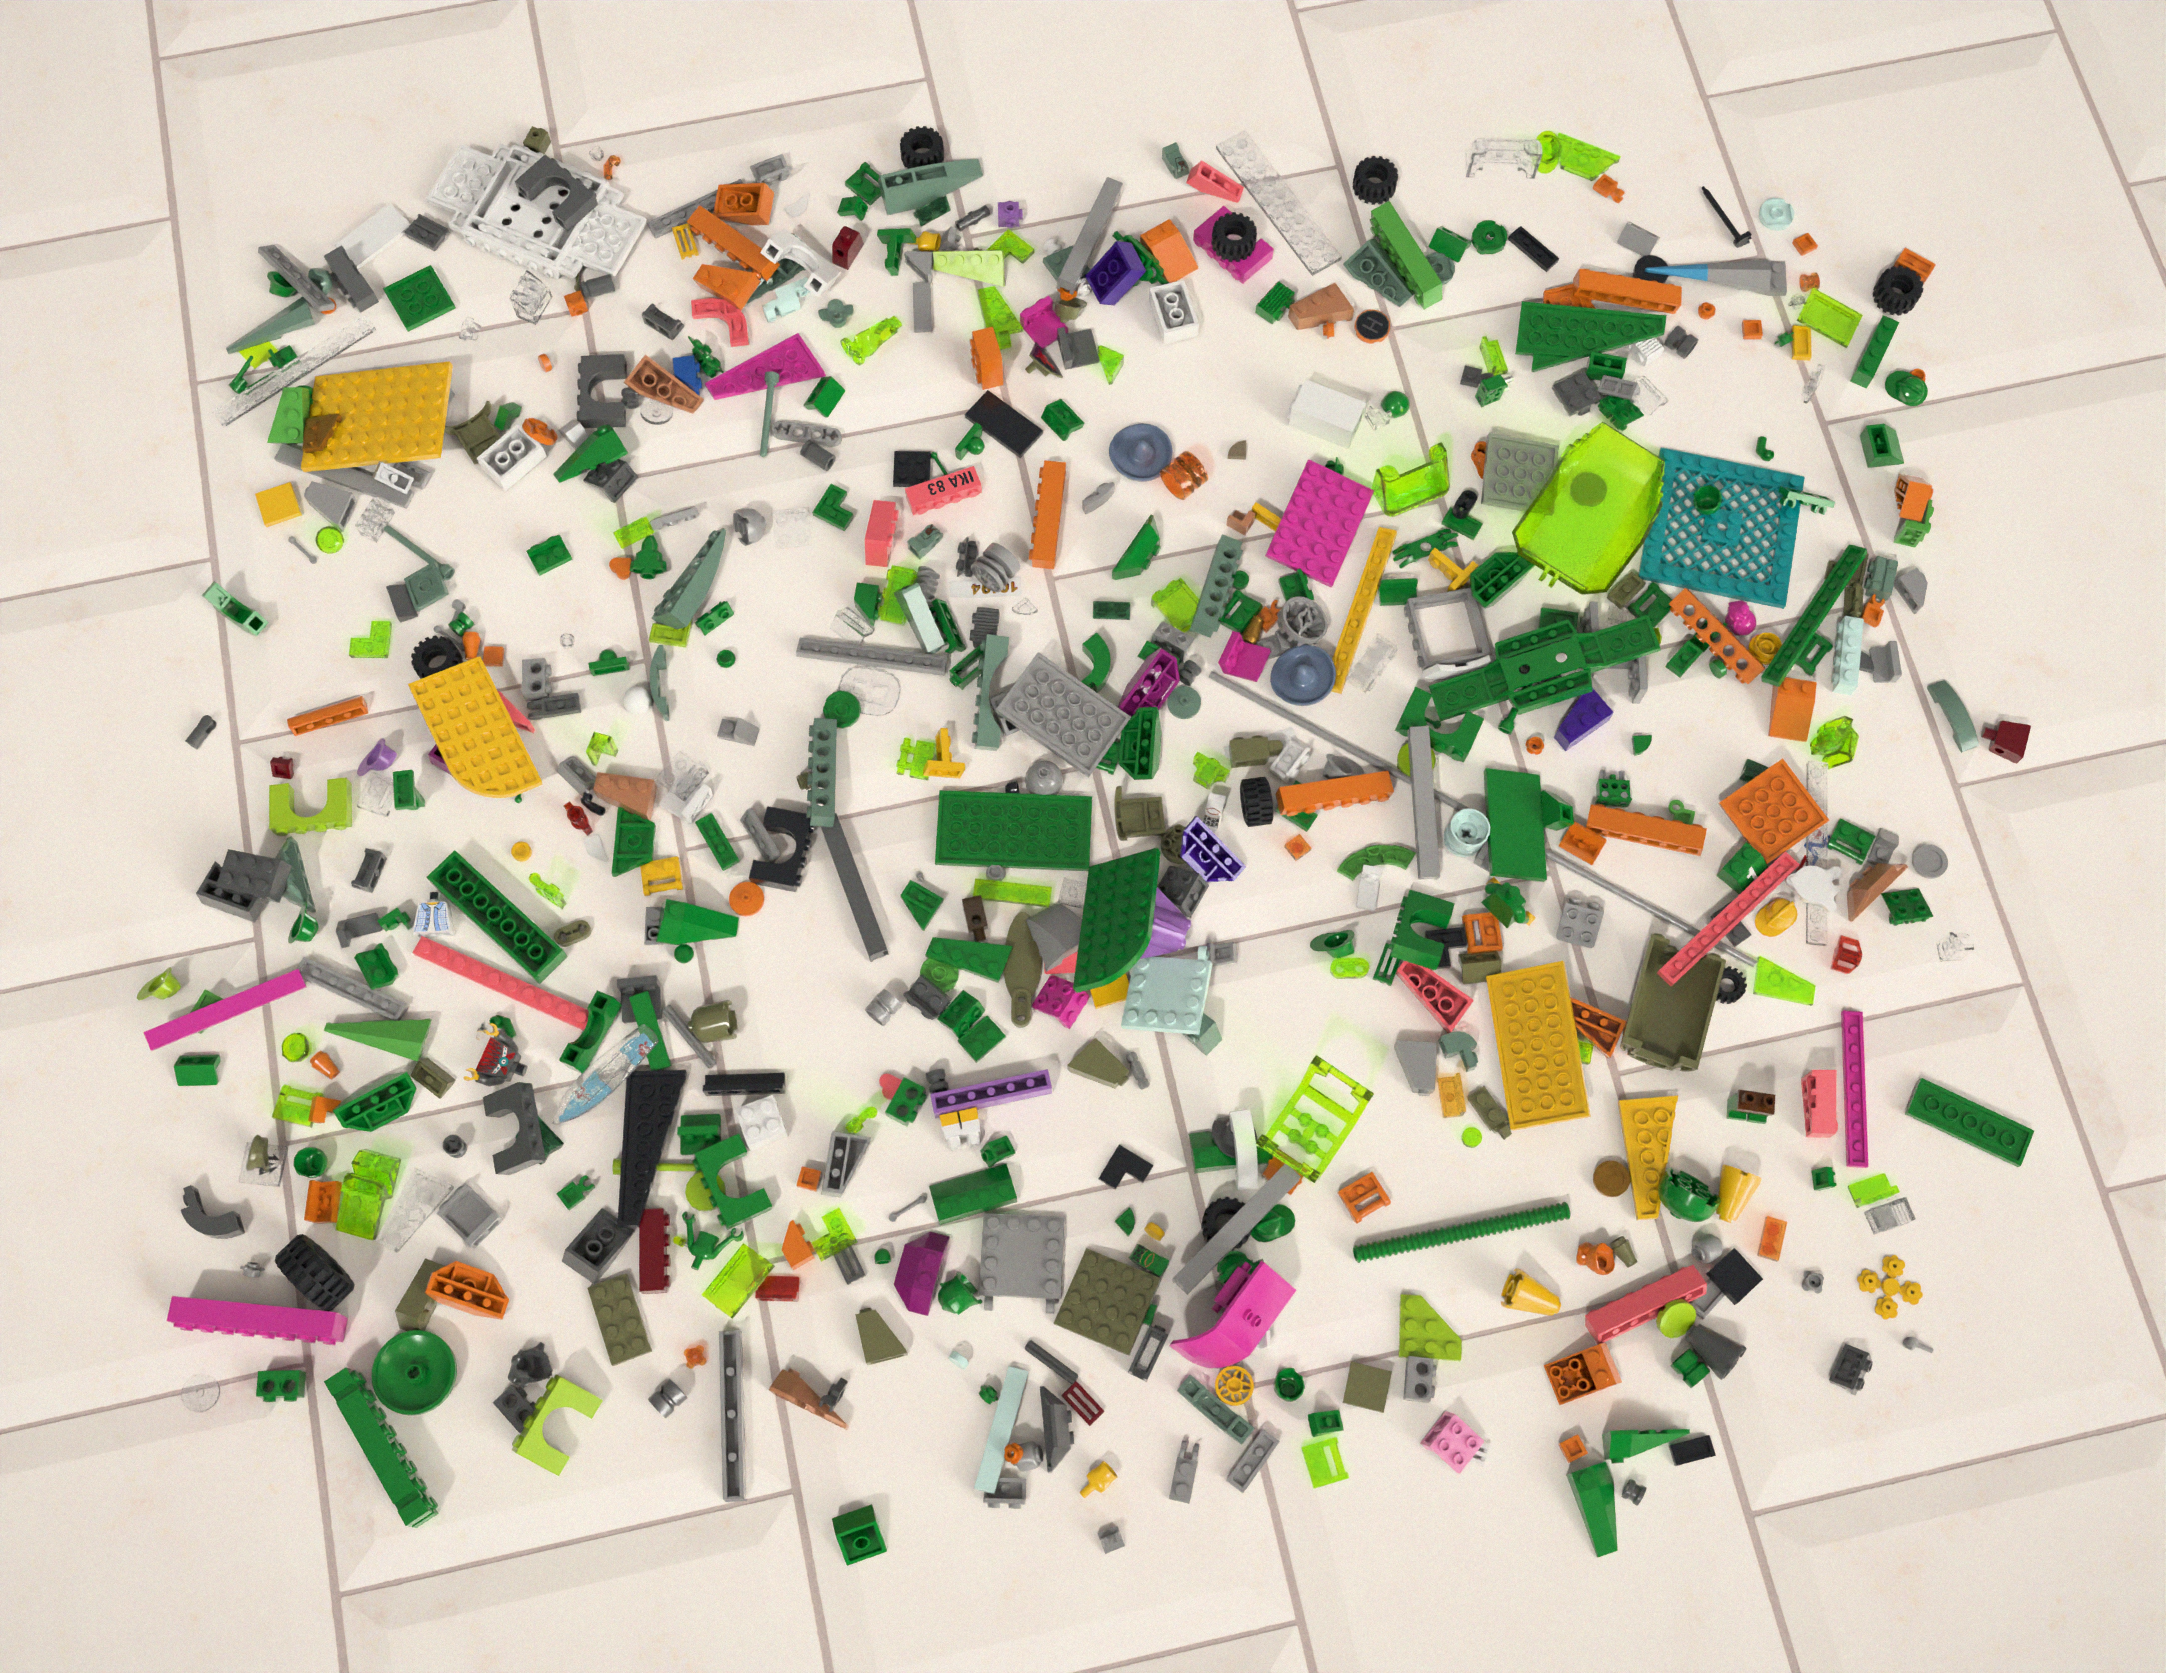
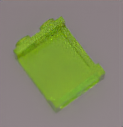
M1179 578L1168 583L1162 591H1156L1152 595L1151 606L1153 608L1157 607L1173 627L1184 633L1190 630L1199 598L1183 579Z

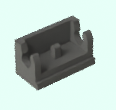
M652 303L642 312L644 323L673 341L684 328V324L681 323V320H675L663 313Z
M365 848L364 860L355 880H352L351 884L353 888L373 893L387 857L380 851Z

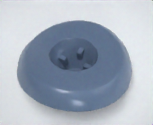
M1143 423L1130 425L1120 430L1113 437L1109 446V457L1116 470L1124 477L1138 482H1147L1159 478L1168 468L1173 453L1168 435L1157 426Z
M1301 645L1289 649L1276 660L1271 670L1270 682L1275 694L1285 702L1296 706H1310L1324 700L1331 693L1336 679V670L1333 660L1323 649L1313 645Z

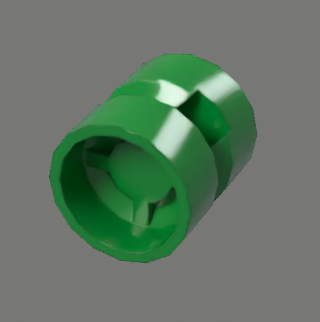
M1691 1348L1686 1350L1670 1365L1678 1375H1683L1682 1380L1690 1388L1698 1384L1710 1372V1369L1703 1362L1697 1361L1698 1356Z

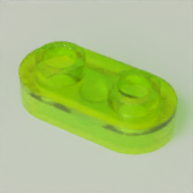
M1337 958L1330 965V973L1336 979L1364 978L1368 974L1370 966L1364 958ZM1359 966L1362 968V971L1358 972L1355 968ZM1341 967L1343 971L1337 972L1336 968Z

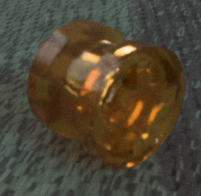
M1816 272L1800 276L1799 285L1801 291L1808 292L1810 289H1819L1820 278Z

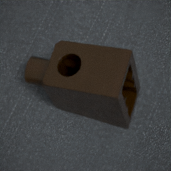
M981 895L962 899L968 933H973L975 942L985 941L986 935L984 930L988 929ZM979 919L980 923L974 924L973 920Z

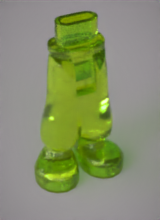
M895 316L889 319L885 318L856 334L853 342L844 337L840 340V344L845 353L852 357L853 361L860 366L865 363L866 357L872 356L883 343L898 332L897 329L902 326V323Z

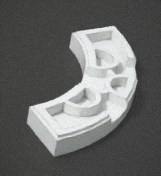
M1487 655L1467 662L1466 666L1455 667V664H1436L1425 669L1423 675L1429 679H1451L1482 669L1494 662L1496 657Z

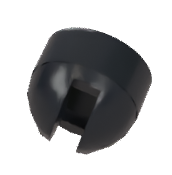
M1012 781L1007 783L1005 792L1020 793L1018 782Z

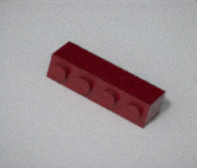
M664 1208L645 1209L639 1226V1292L642 1294L667 1293V1287L671 1286L670 1275H667V1267H670L671 1264L670 1254H667V1246H670V1234H667V1226H670V1214H667Z

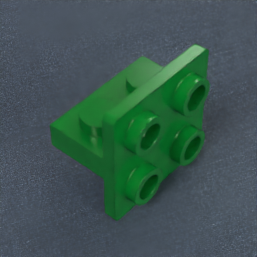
M682 1115L680 1127H677V1135L680 1138V1154L694 1155V1153L721 1142V1115Z

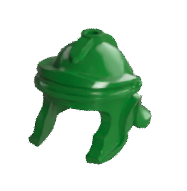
M1231 1251L1218 1263L1217 1272H1219V1275L1216 1278L1220 1281L1221 1285L1223 1283L1226 1284L1237 1267L1241 1268L1245 1262L1252 1266L1248 1271V1274L1251 1275L1261 1260L1263 1262L1264 1260L1262 1258L1253 1262V1259H1248L1246 1254L1239 1251Z

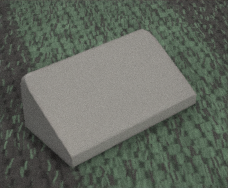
M575 756L559 764L558 774L581 796L594 787L596 776Z

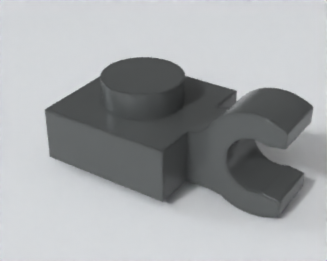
M1465 365L1460 384L1478 388V384H1481L1482 380L1491 378L1494 374H1481L1482 369Z
M840 1378L837 1384L833 1383L828 1394L821 1397L819 1407H822L823 1404H828L830 1406L829 1412H832L842 1398L848 1381Z

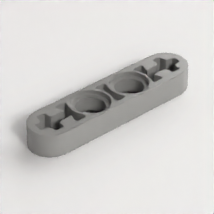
M777 421L772 425V434L779 440L801 443L811 440L817 445L836 447L842 442L841 432L836 428ZM783 428L780 433L777 432V430ZM797 429L803 431L800 436L793 435V432ZM819 432L821 435L819 438H812L811 434Z

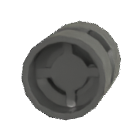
M1678 325L1670 333L1664 345L1671 350L1676 349V354L1686 359L1697 345L1699 339L1692 334L1687 335L1686 330Z

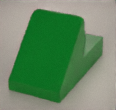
M1339 1410L1308 1414L1309 1426L1313 1437L1344 1431Z

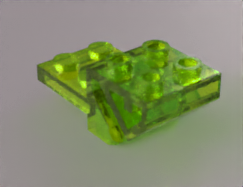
M361 1149L351 1163L354 1173H347L344 1176L341 1192H344L335 1230L373 1241L377 1237L385 1200L393 1198L401 1159L372 1150Z

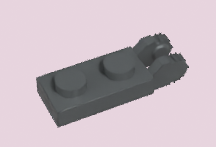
M572 693L528 702V709H542V711L529 713L528 719L540 720L542 718L581 713L580 696L578 693Z

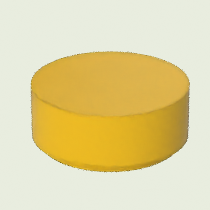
M520 841L513 845L511 854L515 860L524 862L531 857L532 849L528 843Z
M1149 1222L1144 1228L1146 1233L1155 1240L1161 1241L1165 1235L1163 1229L1153 1222Z

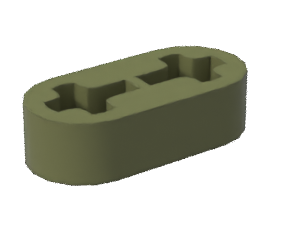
M579 920L559 928L554 934V939L559 946L567 947L587 939L591 935L592 930L588 922ZM580 926L586 928L584 929L585 933L581 934V932H578ZM564 933L567 936L566 941L560 939L562 938L561 934Z

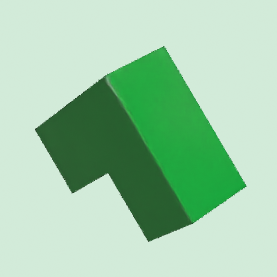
M514 402L500 405L494 426L502 431L509 429L512 419L519 417L522 407Z

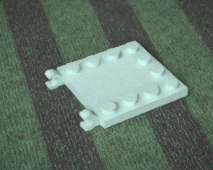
M1207 946L1198 947V960L1165 957L1139 959L1132 968L1121 1021L1122 1029L1199 1035L1212 969V962L1208 960L1209 951H1207Z

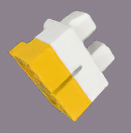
M977 1107L959 1111L962 1129L960 1128L957 1112L939 1115L945 1141L948 1142L951 1151L960 1150V1139L968 1138L969 1147L980 1145L979 1135H981Z

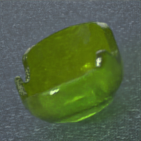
M333 526L321 528L315 538L319 550L327 554L337 553L343 547L345 541L342 532Z
M299 1032L288 1035L284 1038L281 1045L282 1056L288 1062H302L312 1052L310 1039Z

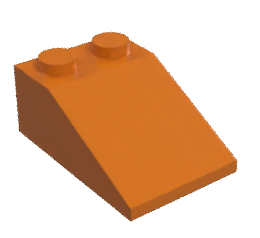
M765 183L718 185L713 215L720 220L747 225H769L774 192Z
M1170 219L1140 235V243L1160 262L1159 265L1164 269L1163 277L1169 283L1176 282L1198 269V265L1180 231Z
M1785 677L1780 687L1773 685L1768 736L1807 742L1815 704L1817 682Z

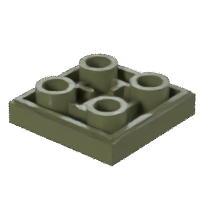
M1351 1361L1342 1403L1384 1413L1392 1371Z

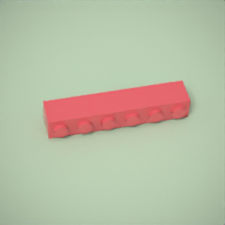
M1694 1265L1682 1267L1670 1276H1663L1659 1281L1653 1284H1646L1634 1293H1627L1623 1298L1617 1301H1610L1598 1310H1591L1585 1315V1326L1596 1343L1602 1344L1657 1318L1660 1310L1663 1312L1668 1302L1675 1299H1683L1690 1302L1705 1295L1707 1283Z

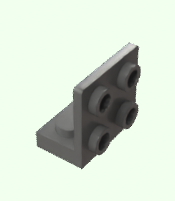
M1064 327L1057 328V341L1065 370L1099 363V356L1091 329L1066 333Z
M617 459L609 464H606V462L597 464V468L590 470L583 481L586 484L601 489L608 499L615 503L638 476L626 461Z
M1170 865L1157 887L1185 916L1191 918L1209 885L1199 873Z
M657 975L617 979V988L621 992L623 1023L636 1022L629 997L649 991L657 1020L662 1019L661 988Z

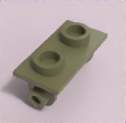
M1854 583L1852 587H1845L1843 618L1844 616L1856 618L1861 616L1864 589H1862L1859 583Z

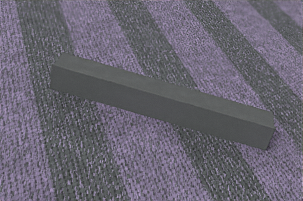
M835 813L833 827H820L870 962H873V960L889 954L837 813Z

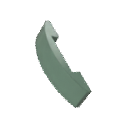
M659 645L650 666V688L659 713L665 721H669V704L666 696L661 697L659 675V670L667 669L666 651L663 645Z
M1945 680L1927 686L1934 703L1940 704L1955 733L1952 737L1960 752L1978 747L1979 742L1971 718L1954 689Z
M1189 1375L1178 1388L1177 1392L1239 1444L1242 1445L1255 1429L1240 1415H1237L1210 1393L1192 1375Z

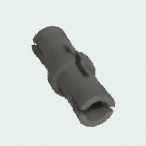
M984 205L978 210L970 211L968 215L955 221L956 227L961 232L971 225H976L978 221L991 215L990 210Z

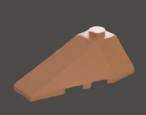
M646 354L624 381V384L639 395L692 414L704 401L702 397Z

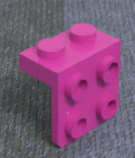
M1049 295L1044 299H1039L1033 306L1025 308L1020 313V326L1043 349L1057 340V328L1064 327L1065 332L1068 333V327L1061 323L1060 318L1055 315L1053 300Z
M1051 975L1034 1000L1032 1007L1035 1010L1055 1017L1065 1028L1070 1029L1090 996L1085 991L1076 993L1073 989V982Z

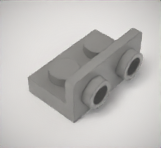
M1162 621L1154 631L1151 643L1178 657L1180 662L1183 663L1194 638Z

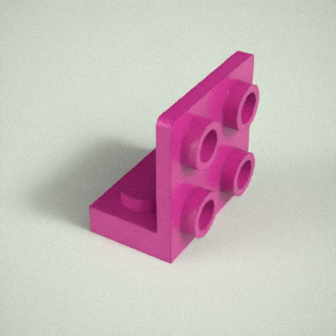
M1233 631L1218 664L1224 674L1257 682L1271 650L1266 647L1246 643L1239 632Z

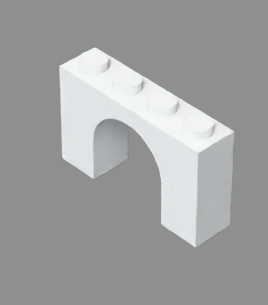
M785 228L769 238L760 252L774 264L783 258H787L803 266L810 274L804 287L817 297L828 290L841 273V271Z

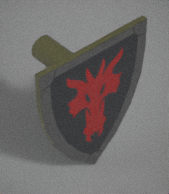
M1035 342L1029 354L1033 361L1025 368L1026 372L1030 374L1037 368L1045 377L1051 373L1063 378L1052 358Z

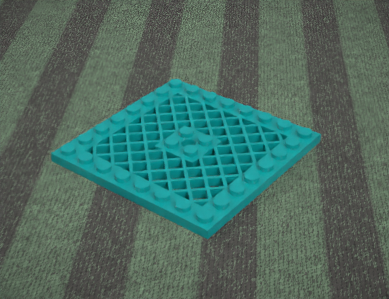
M1661 447L1658 454L1638 577L1646 581L1784 609L1787 602L1801 504L1799 500H1796L1795 507L1791 508L1788 506L1789 501H1787L1786 506L1780 505L1779 509L1776 504L1780 503V499L1784 495L1778 491L1780 486L1803 491L1805 477ZM1684 474L1688 480L1682 482L1678 476ZM1701 477L1706 483L1702 486L1710 485L1716 487L1714 484L1720 481L1724 486L1719 490L1721 495L1727 491L1731 498L1726 500L1722 495V504L1716 513L1710 515L1700 514L1701 516L1695 518L1691 513L1695 510L1693 505L1694 493L1701 487L1696 480ZM1673 482L1677 484L1675 488H1673ZM1690 483H1691V484L1693 485V487L1696 489V490L1692 491L1691 493H1690V491L1686 488V486L1689 485ZM1735 485H1738L1742 490L1738 494L1732 488ZM1681 489L1685 496L1679 498L1675 492ZM1756 489L1760 495L1754 497L1750 491ZM1772 492L1778 497L1775 501L1769 497V494ZM1744 494L1750 500L1747 503H1744L1740 498ZM1671 497L1675 501L1672 504H1670ZM1763 498L1768 505L1762 507L1758 501ZM1689 500L1693 506L1687 508L1683 502ZM1734 500L1739 505L1735 510L1729 504ZM1753 504L1758 511L1752 513L1748 507ZM1677 505L1683 511L1678 515L1673 510ZM1771 508L1775 515L1770 517L1766 510ZM1742 510L1747 515V517L1743 520V513H1739ZM1669 513L1672 518L1667 521ZM1761 514L1765 521L1760 523L1756 516ZM1686 515L1690 522L1684 524L1680 518ZM1777 518H1778V525H1776V523L1774 522V520H1776ZM1702 519H1704L1703 526H1701L1699 523V521H1701ZM1749 520L1755 526L1752 529H1749L1748 526L1745 524ZM1676 522L1680 528L1674 530L1670 524ZM1723 524L1726 527V530L1722 531L1718 529L1717 525ZM1767 524L1773 529L1770 533L1764 529V526ZM1692 525L1698 530L1695 534H1692L1688 529ZM1741 528L1745 532L1742 535H1740ZM1665 530H1667L1670 534L1665 536ZM1757 530L1763 536L1760 539H1757L1756 536L1753 534ZM1682 531H1683V532L1686 534V536L1688 537V538H1686V539L1683 540V541H1682V539L1678 536V534L1681 533ZM1776 534V538L1774 541L1772 539V536ZM1700 535H1701L1700 541H1701V542H1704L1703 544H1700V543L1698 542V540L1696 539V538H1697L1698 536H1700ZM1747 536L1753 542L1748 546L1743 541V539ZM1672 537L1677 542L1673 547L1667 541ZM1765 540L1771 546L1768 549H1765L1761 544ZM1690 541H1691V542L1693 543V545L1696 547V548L1692 549L1691 551H1690L1689 548L1685 545V544H1687V543L1690 542ZM1739 544L1742 550L1737 552L1735 549H1737ZM1663 545H1664V547H1665L1667 550L1662 553V548H1663ZM1709 545L1714 552L1708 554L1704 547ZM1755 546L1761 552L1756 556L1751 551ZM1678 548H1681L1685 553L1681 557L1675 551ZM1728 549L1732 556L1726 558L1722 551ZM1774 550L1772 558L1769 552ZM1698 551L1704 557L1699 561L1693 555ZM1743 553H1746L1750 558L1746 562L1740 556ZM1668 554H1671L1675 559L1671 563L1665 558ZM1715 555L1722 561L1717 565L1712 559ZM1763 556L1769 562L1764 566L1758 560ZM1686 558H1689L1693 563L1689 567L1683 562ZM1733 559H1736L1740 564L1736 568L1730 563ZM1705 561L1711 566L1707 571L1701 565ZM1751 563H1754L1758 568L1754 572L1748 566ZM1723 565L1730 571L1725 575L1720 570V567ZM1769 567H1771V572H1770V574H1769V572L1766 570V569L1769 568ZM1741 569L1747 573V576L1744 578L1738 573ZM1759 573H1762L1766 578L1762 582L1756 576Z

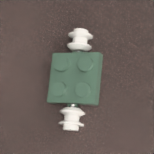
M1049 238L1042 247L1043 251H1047V256L1043 258V264L1058 282V278L1073 249V245L1061 250L1062 246L1057 244L1058 240L1056 238ZM1088 265L1075 289L1077 297H1086L1090 293L1091 287L1090 284H1086L1087 279L1085 277L1091 270Z

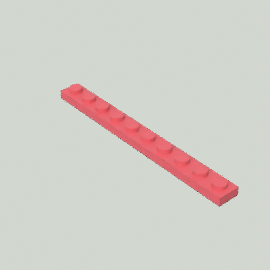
M1785 851L1673 956L1657 974L1672 987L1797 869L1800 864Z
M421 936L412 952L417 957L584 1031L589 1016L587 1009L426 937Z

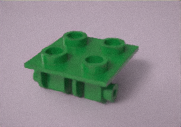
M688 336L694 346L692 355L699 362L706 375L713 378L716 376L717 371L724 373L720 367L722 365L721 362L712 356V349L706 343L703 345L699 339H693Z
M1609 395L1599 401V411L1607 419L1611 418L1610 422H1614L1613 425L1622 432L1628 427V424L1644 416L1640 409L1628 399Z
M1919 888L1881 893L1892 917H1889V923L1894 926L1903 923L1909 924V922H1926L1927 919L1933 917Z

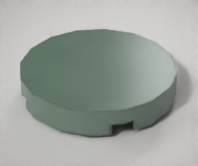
M1442 253L1428 254L1426 259L1441 280L1442 285L1447 284L1452 280L1455 273V265L1452 259Z

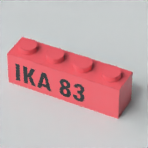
M974 466L905 488L906 499L913 515H921L934 508L940 509L946 504L958 503L962 499L976 497L982 493L981 482Z

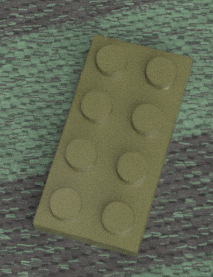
M625 1273L588 1287L587 1289L611 1365L616 1366L652 1352L628 1274Z

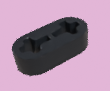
M1471 490L1463 491L1452 509L1453 516L1457 519H1465L1475 506L1478 498L1477 494Z

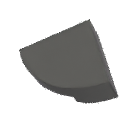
M1861 651L1859 670L1872 673L1874 671L1873 661L1866 653Z

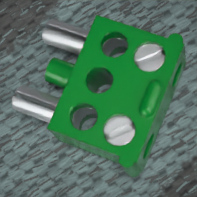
M1501 374L1482 380L1475 395L1480 406L1484 407L1500 400L1502 394L1510 390L1507 383L1514 381V377L1511 375L1503 378Z
M1601 769L1599 771L1600 779L1596 784L1597 799L1595 804L1628 807L1632 798L1630 797V780H1626L1625 771L1620 770L1618 772L1619 780H1616L1615 774L1609 775V779H1607L1606 770Z

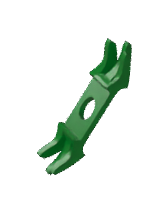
M1450 529L1439 530L1433 535L1404 544L1392 551L1393 555L1398 554L1393 558V561L1411 556L1399 565L1400 569L1410 563L1429 556L1434 548L1442 552L1448 548L1457 547V542L1446 541L1459 535L1451 533ZM1429 543L1431 545V549L1429 551H1423L1421 549V544Z

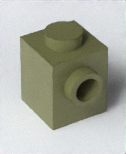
M532 126L523 144L531 151L545 154L551 144V140L545 129Z

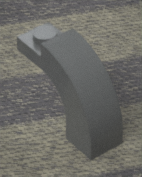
M192 1185L183 1188L185 1193L183 1201L188 1207L181 1209V1213L185 1221L193 1229L216 1239H228L245 1234L240 1214L232 1211L217 1217L208 1216L204 1211L198 1189Z

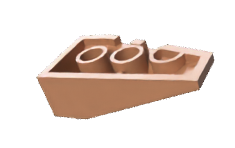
M791 1368L788 1371L781 1370L771 1384L770 1392L848 1430L849 1426L834 1411L829 1412L830 1407L827 1404L819 1407L821 1398L799 1377V1372Z

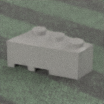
M832 1131L821 1195L842 1197L872 1139L871 1137Z

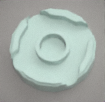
M1771 198L1762 204L1758 217L1766 228L1781 231L1791 225L1795 211L1792 205L1786 203L1784 199Z

